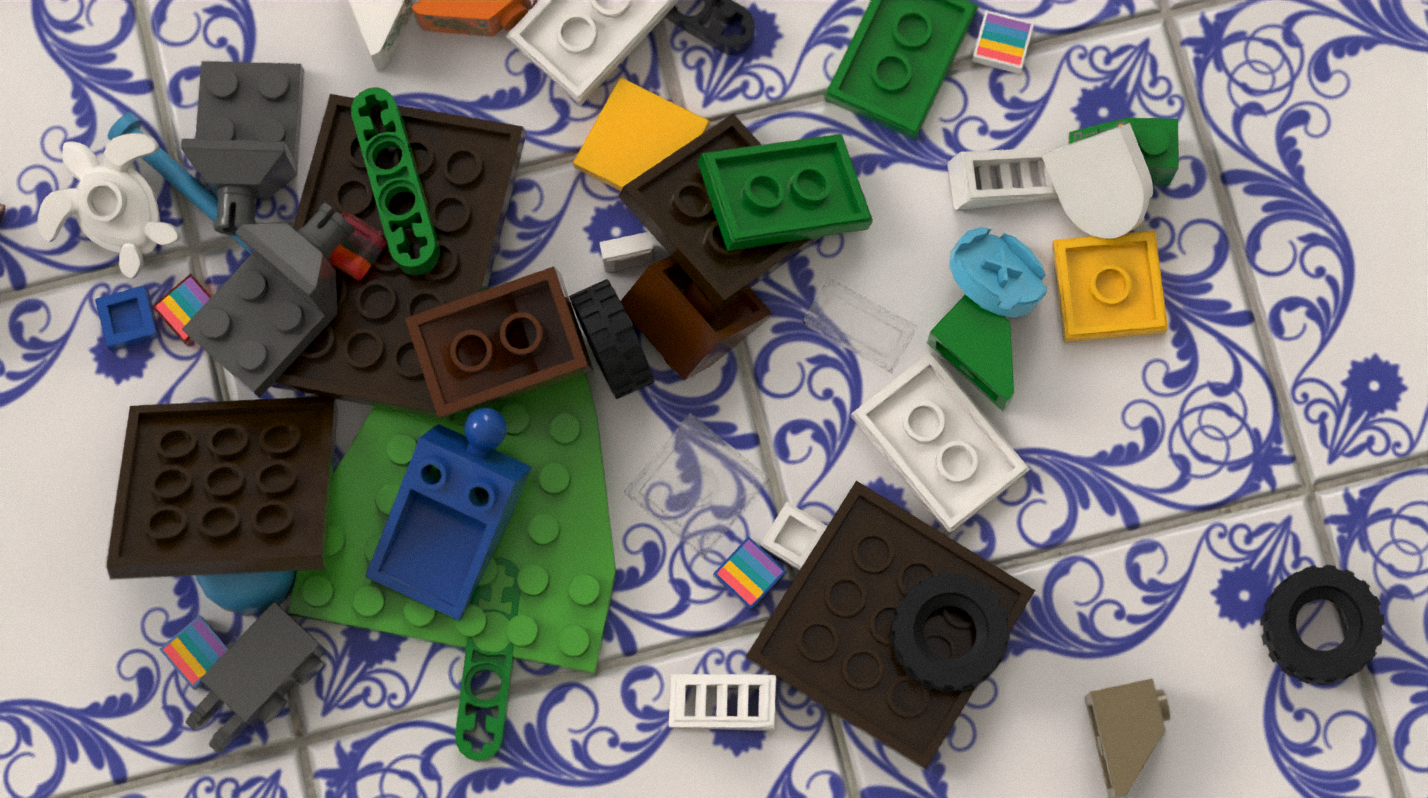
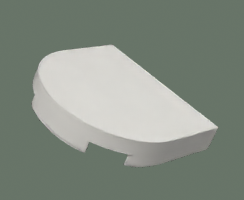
M1130 123L1042 155L1064 211L1081 230L1098 238L1111 239L1125 235L1142 224L1148 208L1149 198L1153 196V183Z

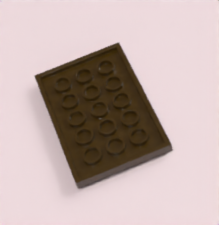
M330 94L293 229L298 231L301 227L303 228L325 202L334 209V214L338 212L347 221L350 219L386 242L360 279L328 260L336 270L337 315L271 387L438 418L405 318L487 290L527 134L523 126L398 105L440 246V257L435 267L423 275L414 276L402 271L389 251L351 116V106L354 98ZM379 104L372 106V114L369 117L377 128L378 134L387 132L381 119L383 109ZM387 147L381 150L376 158V166L385 170L394 168L401 161L402 151L396 147ZM400 192L394 195L389 203V212L395 215L408 213L415 204V196L408 192ZM413 227L403 229L410 244V250L406 253L412 259L419 258L420 248L423 246L415 236ZM455 414L440 419L453 421Z

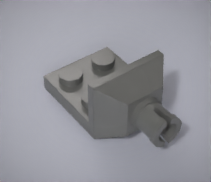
M201 61L195 139L182 138L181 149L196 172L218 199L217 219L214 224V230L218 233L235 236L236 228H239L241 225L256 224L255 210L258 199L270 198L297 176L304 69L301 64Z
M325 202L318 208L319 211L308 223L298 231L294 230L287 223L241 225L235 233L252 254L182 328L194 342L259 398L337 315L336 270L328 259L347 236L350 237L355 229L338 212L334 214V209Z

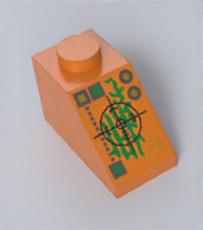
M419 0L412 6V10L417 24L423 31L493 37L503 28L506 31L513 29L528 13L527 9L532 5L530 0Z

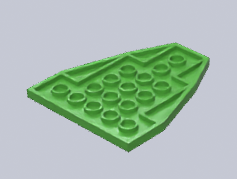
M584 374L540 390L457 413L453 421L374 406L332 475L325 569L297 570L288 613L291 616L466 649L467 637H472L474 644L480 650L490 653L503 650L511 642L514 644V659L596 675L617 572L598 417L587 375ZM481 408H491L503 416L507 425L504 441L494 449L531 466L532 469L514 513L478 586H491V601L488 602L481 598L479 605L476 606L472 605L471 599L462 619L459 621L365 577L419 438L437 424L465 436L464 427L469 415ZM502 557L511 560L519 569L517 583L521 592L518 615L510 621L501 613L495 611L484 613L483 611L486 609H497L510 614L512 609V602L501 603V597L504 587L513 586L514 577L507 576L505 574V566L497 565L493 558Z

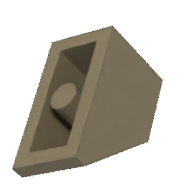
M1153 678L1091 691L1084 697L1109 798H1121L1127 795L1166 731L1164 721L1170 720L1169 705L1164 690L1155 689Z

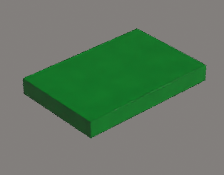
M871 0L825 93L824 100L916 141L975 18L979 5L968 0Z
M842 134L702 153L698 160V165L727 251L868 230L873 222Z

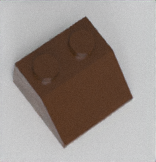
M672 256L650 265L621 299L624 310L635 328L646 336L664 357L668 366L675 370L683 380L714 365L773 314L751 288L719 310Z

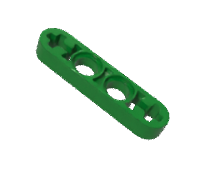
M378 87L367 88L354 98L351 106V116L389 251L402 271L414 276L423 275L431 271L438 263L440 246L403 117L393 96L388 91ZM378 104L383 109L381 119L387 131L378 134L377 128L369 117L372 114L371 107ZM387 147L399 148L402 151V158L397 166L386 170L376 166V158L381 150ZM400 192L413 194L415 196V204L408 213L395 215L389 212V203L394 195ZM413 227L415 236L423 246L420 248L419 258L412 259L406 253L410 250V244L403 229Z
M502 557L493 558L497 565L505 566V574L507 576L514 577L513 586L504 587L501 597V603L512 602V609L510 614L497 609H486L483 611L484 613L494 611L501 613L510 621L518 615L521 592L517 583L519 569L511 560ZM490 585L477 587L472 598V605L478 606L481 598L488 602L491 601L492 588ZM467 637L455 742L459 751L467 759L475 762H487L494 758L501 751L504 742L514 663V644L511 642L503 650L490 653L480 650L474 644L472 637ZM482 671L494 672L501 680L500 692L490 700L478 699L474 696L471 689L474 677ZM468 705L482 710L499 708L498 718L486 716L485 729L487 733L494 735L493 744H484L482 752H474L473 744L465 741L466 732H475L478 720L477 714L467 715Z

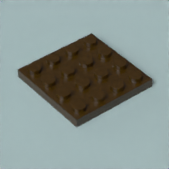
M316 396L130 406L106 562L110 580L325 569L338 414L336 399Z
M856 480L747 653L746 659L767 673L776 675V678L925 771L977 685L963 692L959 690L952 691L951 693H940L941 690L933 688L929 690L922 687L920 682L915 679L912 680L905 674L906 670L901 664H898L895 658V651L893 646H891L890 638L891 624L899 602L911 586L914 587L921 579L927 576L934 577L940 572H949V574L958 575L959 572L969 574V578L976 581L978 579L982 580L987 584L986 587L992 593L996 592L1000 597V604L1003 610L1006 609L1009 617L1007 623L1008 629L1011 631L1035 590ZM939 608L929 615L924 624L923 633L927 646L933 653L942 658L954 659L961 657L969 652L975 643V624L972 618L959 608Z

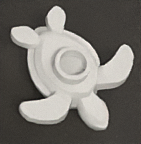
M129 133L115 137L107 143L102 164H99L97 156L86 145L78 142H65L63 145V163L71 176L77 178L80 182L77 188L60 189L51 192L45 197L38 214L37 229L40 236L49 242L56 240L66 220L76 213L78 224L83 233L97 245L120 253L119 267L121 272L129 278L137 277L144 265L142 254L153 252L157 244L166 246L180 239V233L175 226L170 223L160 222L157 200L148 181L135 169L129 167L136 159L157 152L159 146L155 139L148 134Z

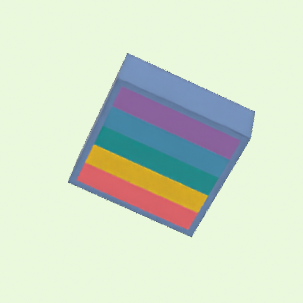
M199 615L159 650L189 686L197 690L204 684L200 680L201 677L223 656L229 647L208 622Z

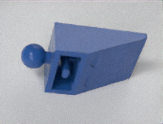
M481 408L469 415L464 427L465 436L437 424L419 438L365 577L459 621L462 619L514 513L532 469L531 466L494 449L504 441L507 425L503 416L491 408Z

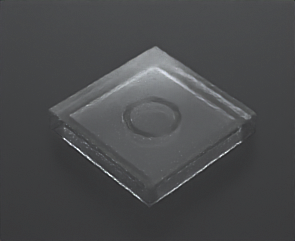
M689 413L624 490V494L700 557L705 559L770 481V477Z

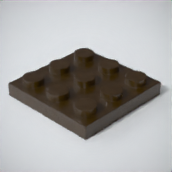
M734 114L623 186L618 196L719 310L821 238L817 237L727 251L698 165V160L702 153L762 145Z

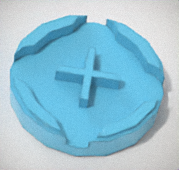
M982 227L968 230L959 239L950 253L949 266L956 283L965 295L981 308L992 313L1012 318L1029 315L1047 293V286H1044L1042 282L1046 275L1041 262L1031 249L1011 235L1003 233L1001 237L989 234L992 229Z

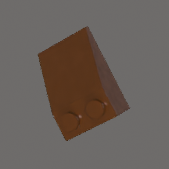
M554 266L405 318L438 418L540 390L594 371L562 275Z

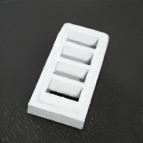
M1055 147L960 152L948 162L954 209H976L1058 199L1042 159V155L1055 150ZM1036 162L1040 187H1033L1029 163ZM1010 165H1016L1019 188H1013ZM991 167H995L998 189H992L989 169Z
M671 674L669 728L774 731L776 675ZM686 687H696L695 716H685ZM707 687L717 688L716 716H706ZM728 688H738L737 716H727ZM749 689H759L758 717L748 716Z

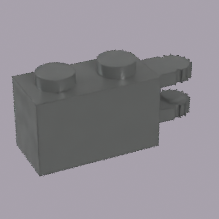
M273 602L201 677L200 680L212 691L189 714L185 721L186 724L195 731L206 725L224 704L232 709L235 714L215 732L209 743V746L216 753H220L248 725L255 727L260 721L264 724L272 721L287 704V701L283 698L297 682L305 685L319 672L324 664L320 658L327 650L282 607Z

